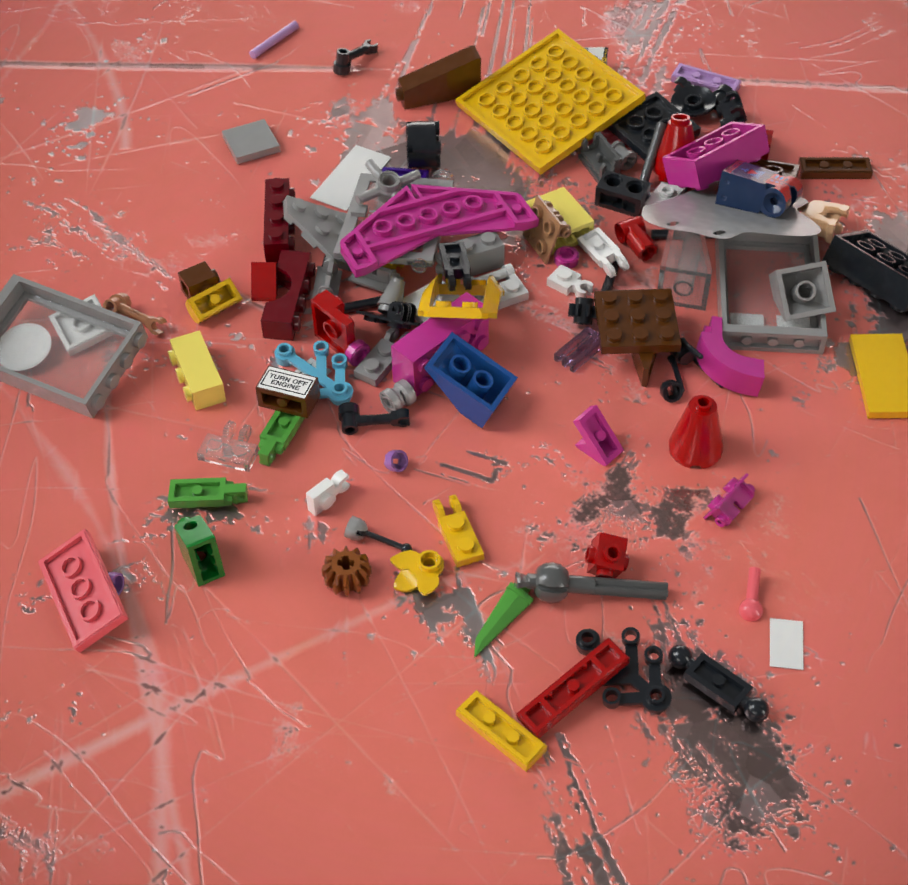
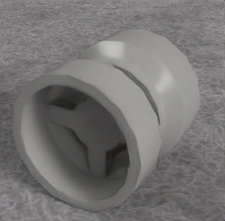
M405 379L399 380L394 384L393 388H386L379 394L383 407L389 413L401 409L404 405L410 406L417 400L413 387Z

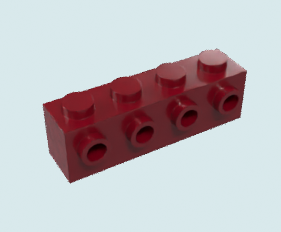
M289 178L265 179L263 246L266 262H278L281 250L295 251L294 236H291L295 234V224L290 225L284 219L283 201L286 196L295 197V188H290Z

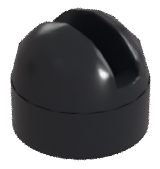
M667 380L660 386V394L667 402L673 403L682 397L683 388L677 381ZM669 386L672 392V395L670 396L667 390Z

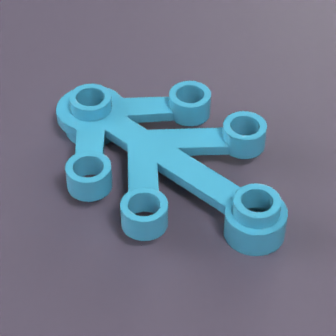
M317 341L313 345L314 355L316 356V368L296 355L294 347L289 343H281L277 346L274 354L278 365L283 367L293 365L304 374L318 377L319 384L324 387L320 388L319 399L328 398L337 406L350 402L353 396V387L350 383L345 382V369L348 366L345 354L337 353L332 356V367L335 370V381L327 376L329 345L326 341Z

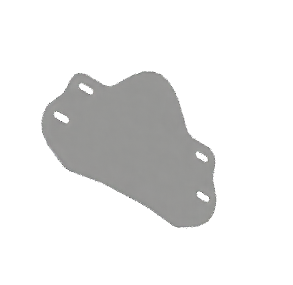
M718 181L709 184L707 189L700 191L694 189L674 198L646 205L642 209L643 219L653 225L671 230L692 232L716 239H730L748 232L784 236H813L821 232L820 227L814 221L797 210L799 207L808 204V201L800 197L779 217L771 218L762 212L757 214L715 204L719 188ZM671 222H679V224H677V225H675V226H668V225H667L668 223H671ZM719 230L726 232L721 235L713 234L714 232Z

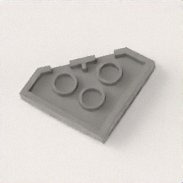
M287 195L283 201L284 219L290 225L295 224L302 231L301 236L314 249L318 247L326 255L325 260L334 258L333 252L347 213ZM336 259L338 268L352 272L345 260Z

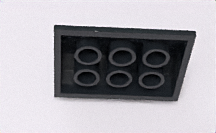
M869 230L835 235L822 261H826L827 265H829L828 269L836 274L845 275L849 278L848 281L855 286H863L869 290V294L872 297L884 299L890 303L889 306L893 310L898 312L908 311V253Z

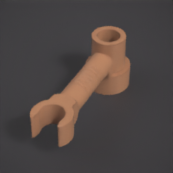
M117 293L104 301L103 308L142 322L154 335L164 333L156 327V322L164 324L167 322L166 319L148 316L132 308L131 299L127 294Z

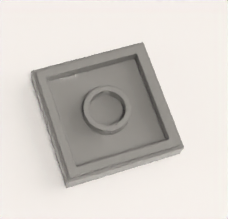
M265 119L222 131L223 139L237 164L281 152L280 145Z

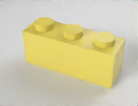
M200 330L170 339L172 350L168 351L169 359L172 366L177 365L178 367L175 369L179 383H185L183 392L187 402L192 401L196 411L226 402L223 382Z

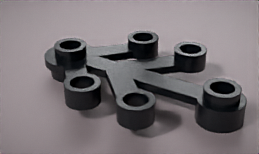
M625 628L621 636L622 643L625 646V653L630 658V663L602 686L631 685L638 692L620 693L617 688L609 687L602 694L603 704L610 709L624 705H643L649 712H664L671 704L672 695L669 688L661 684L660 664L663 661V652L657 646H649L644 652L645 663L649 665L648 683L639 675L637 646L640 643V633L636 628ZM592 629L581 630L576 636L577 650L585 656L601 644L599 634ZM634 635L636 639L629 641L626 639V636ZM592 637L593 640L591 642H584L583 638ZM656 653L659 657L652 660L648 656ZM658 693L662 697L659 700H653L650 696ZM609 695L617 696V699L612 702L606 698Z

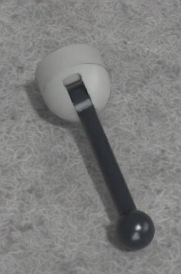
M352 516L348 521L344 533L346 538L362 540L367 536L398 548L401 552L412 550V546L408 543L401 544L368 531L366 522L358 517Z

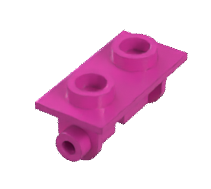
M746 473L739 480L733 477L723 487L726 493L723 496L718 494L707 505L710 510L703 518L707 519L712 515L719 527L730 525L732 520L740 513V510L733 503L738 508L743 509L755 496L754 486L744 482L748 474Z

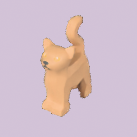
M813 200L797 210L802 211L803 215L810 218L820 227L821 232L817 234L818 237H823L826 242L831 243L834 233L840 234L843 231L839 220L841 216L846 218L849 216L850 206Z

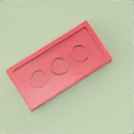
M83 529L38 561L71 643L79 653L129 619L90 532L86 529Z

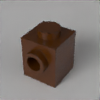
M205 261L178 272L181 290L187 299L220 283L216 270H211Z

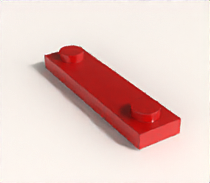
M608 637L516 713L517 719L539 739L628 665L630 658Z

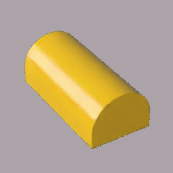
M228 278L187 299L186 308L194 322L199 324L241 302L243 298L231 278Z

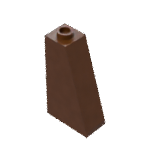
M475 45L466 47L398 78V88H395L397 101H401L405 110L451 101L480 83L481 57Z

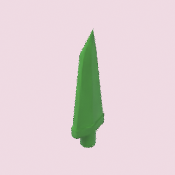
M510 582L475 639L474 658L520 613L531 605L534 601L528 594L531 589L526 587L516 588L514 583Z

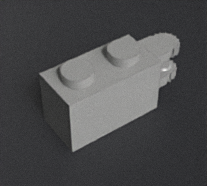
M485 232L454 241H464L471 268V276L502 268L504 265L505 245L497 232ZM437 252L435 255L437 262L435 271L437 275L442 274L443 276L440 254Z

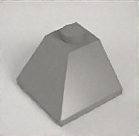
M826 261L779 269L768 275L773 300L784 321L836 312Z

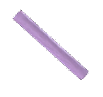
M296 21L291 22L249 52L251 58L255 59L297 30L299 24Z

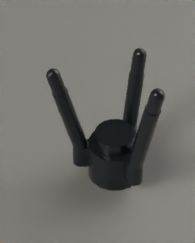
M683 337L680 338V352H669L671 355L667 357V360L672 366L676 381L682 386L684 392L685 389L677 363L687 365L694 361L700 367L697 358L703 359V355Z

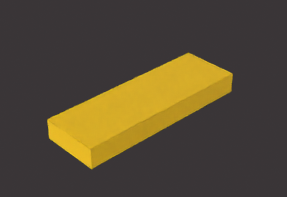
M477 690L456 709V716L525 772L547 751L545 743Z

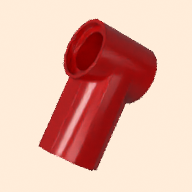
M635 216L615 224L614 231L618 241L621 244L627 243L638 259L647 261L657 253L658 246L647 234L645 223L640 216Z

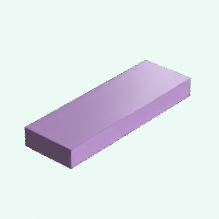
M682 63L678 64L671 75V82H674L677 77L682 76L687 81H690L692 85L706 87L712 92L716 91L722 84L729 85L737 92L741 86V80Z

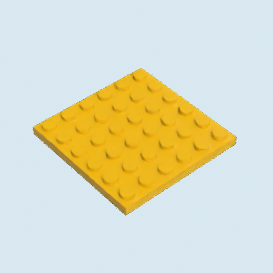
M557 29L455 100L456 105L541 175L581 147L584 138L587 141L591 140L594 133L602 132L646 100V94L561 30Z

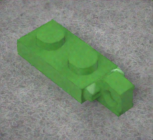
M275 411L259 436V463L270 466L275 460L276 454L281 455L286 450L305 418Z
M226 477L170 479L168 505L169 508L230 506L232 503L248 502L249 493L246 483L234 484L232 481H227Z

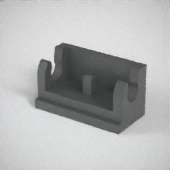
M601 132L594 133L593 143L587 146V139L584 138L578 158L595 181L599 183L606 170L620 174L622 159Z

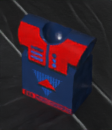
M736 160L722 171L715 204L757 214L762 212L768 217L776 218L782 215L801 197L803 186L793 176H781L778 172Z

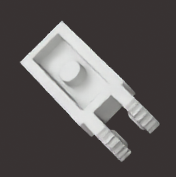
M599 227L577 238L580 247L600 268L603 267L605 273L610 278L616 276L615 268L611 265L614 261H617L619 267L624 271L630 268L621 250Z

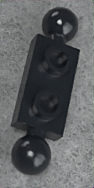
M675 645L670 649L668 653L670 664L677 669L687 668L683 677L687 682L733 714L741 706L744 708L746 717L753 722H761L767 718L769 714L768 703L760 697H749L752 694L753 686L703 652L695 660L691 650L685 645Z

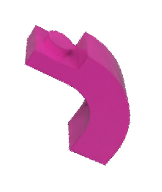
M712 316L709 326H704L696 347L703 355V359L697 358L700 367L719 385L740 394L757 397L765 378L764 360L745 357L732 351L725 344L722 337V317Z

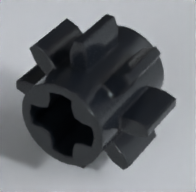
M576 297L575 304L569 303L568 316L573 317L574 324L592 325V319H597L594 299Z

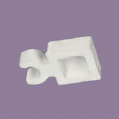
M560 265L547 278V286L566 296L573 292L576 297L586 298V291L589 293L593 292L594 284L592 282L581 280V274L563 265Z
M341 469L333 475L331 480L326 477L306 492L308 511L317 516L323 510L329 509L336 501V495L350 488V484L346 482L349 475Z

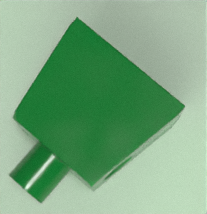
M202 516L181 518L175 524L174 530L182 556L198 587L226 576L215 536ZM199 551L206 553V558L200 561L201 559L197 554Z

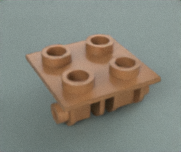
M537 195L531 209L539 219L538 227L524 230L523 236L543 262L548 264L557 238L569 237L571 226L564 221L563 216L553 207L550 201L543 200Z

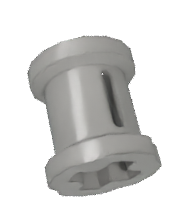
M617 140L613 142L611 146L622 159L621 169L628 170L633 167L637 160V154L626 149L622 141Z

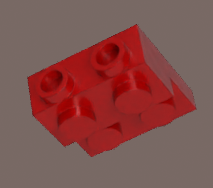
M324 290L311 299L314 334L319 340L326 341L329 347L336 353L345 354L348 346L355 341V324L353 319L348 314H345V305L339 296L333 295L328 290Z

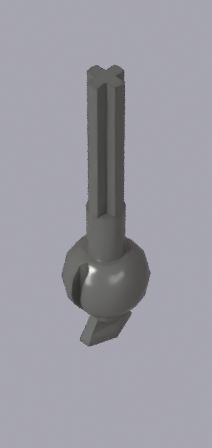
M555 562L540 565L536 569L535 574L515 573L514 587L534 589L535 595L547 603L560 602L565 599L568 593L666 600L668 597V582L569 575L568 570L564 566Z

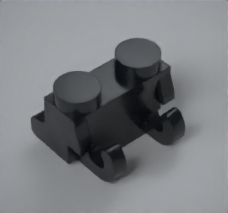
M735 90L727 92L726 98L719 101V105L715 106L719 119L724 118L719 120L721 127L731 121L746 123L747 117L739 93Z

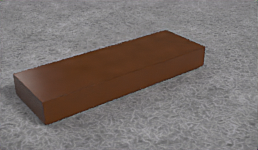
M799 157L798 162L801 179H871L873 174L869 157Z

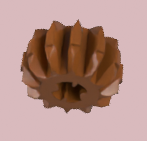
M347 546L341 552L334 549L333 556L325 557L322 576L327 588H333V592L336 595L344 591L348 597L350 591L354 590L360 593L361 586H368L372 569L367 555L360 554L358 547L353 551H349Z

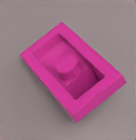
M597 405L590 406L573 421L583 437L575 446L601 465L607 466L624 451Z

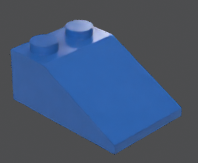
M453 332L450 333L424 367L456 409L481 428L484 427L518 378Z

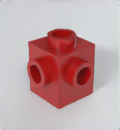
M599 532L586 550L585 562L588 563L587 573L596 575L595 577L616 579L622 572H625L629 564V555L626 554L628 538Z

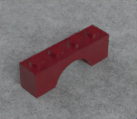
M281 250L276 266L279 285L287 288L289 291L277 300L266 302L261 317L263 338L293 341L296 331H300L301 328L300 314L304 313L306 309L305 296L310 294V278L315 276L316 264L311 260V252Z

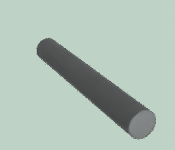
M657 122L640 180L649 182L666 124L663 122Z

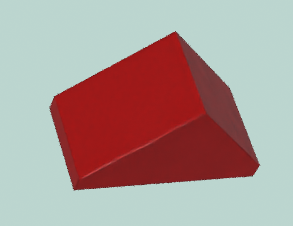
M251 262L252 301L277 300L279 282L276 266L278 262Z

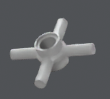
M370 159L365 163V166L377 180L375 187L356 195L355 200L360 205L377 197L381 202L386 203L401 190L402 186L420 179L421 174L419 170H414L399 177L393 171L382 172L377 164Z

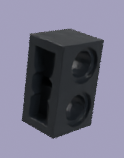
M606 170L596 186L594 205L633 217L640 216L645 202L650 196L651 183Z

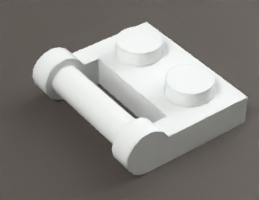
M511 263L503 265L502 269L476 278L471 276V280H486V284L490 275H493L497 281L506 278L505 281L499 283L505 293L500 299L498 310L529 299V291L516 275ZM472 295L483 303L484 296Z

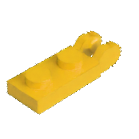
M456 494L449 496V505L454 514L447 516L440 500H433V509L438 519L439 529L456 567L484 560V552L465 511H462Z

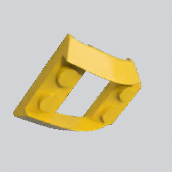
M438 274L423 291L418 308V316L497 319L500 299L504 296L505 291L493 275L488 277L487 284L486 280H471V290H465L464 285L461 284V279H456V290L449 291L447 279L446 283L442 284V274ZM468 292L471 295L484 296L483 307H478V302H462V307L451 306L452 301H436L435 306H433L438 294L463 295Z

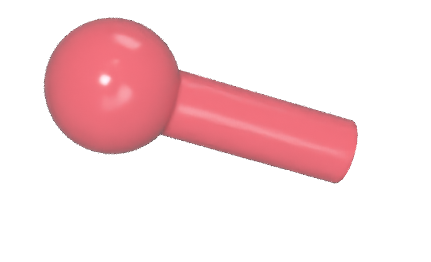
M757 567L749 568L746 600L739 607L740 616L750 622L759 620L763 614L762 605L758 601L761 569Z

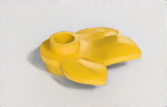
M408 550L390 558V562L400 570L394 582L395 590L411 592L418 588V591L423 596H426L437 589L439 585L438 575L444 569V560L436 551L426 550L418 553Z

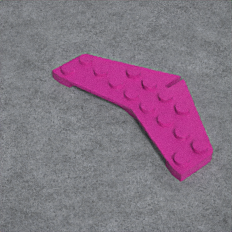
M411 184V191L408 186H405L340 241V252L355 278L377 270L438 236L515 230L524 231L538 227L539 219L524 198L516 192Z

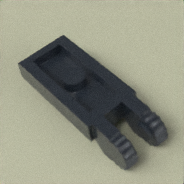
M464 241L439 243V254L445 279L448 281L449 291L456 290V279L463 278L465 290H471V268Z

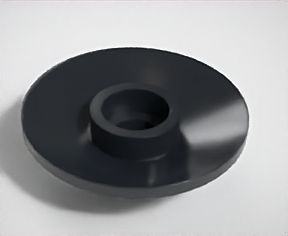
M686 86L677 90L672 95L671 103L684 114L690 117H699L714 109L716 96L706 87Z

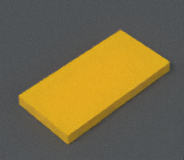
M902 333L851 334L849 343L867 418H908V353Z

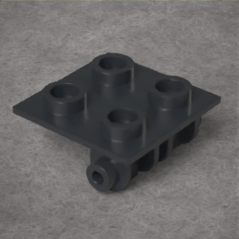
M394 301L389 305L387 315L356 310V313L364 315L363 320L386 323L387 326L394 328L411 329V325L419 326L421 324L414 322L417 308L413 303Z

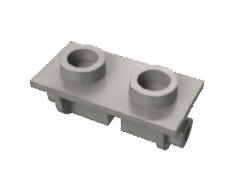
M328 258L324 261L323 267L318 266L312 298L324 290H328L333 295L338 296L342 270H338L336 259Z
M380 267L367 275L357 278L352 273L348 281L384 292L391 278L404 280V277H401L395 269Z

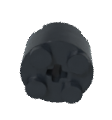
M439 121L406 122L408 169L440 168L441 141L439 140Z

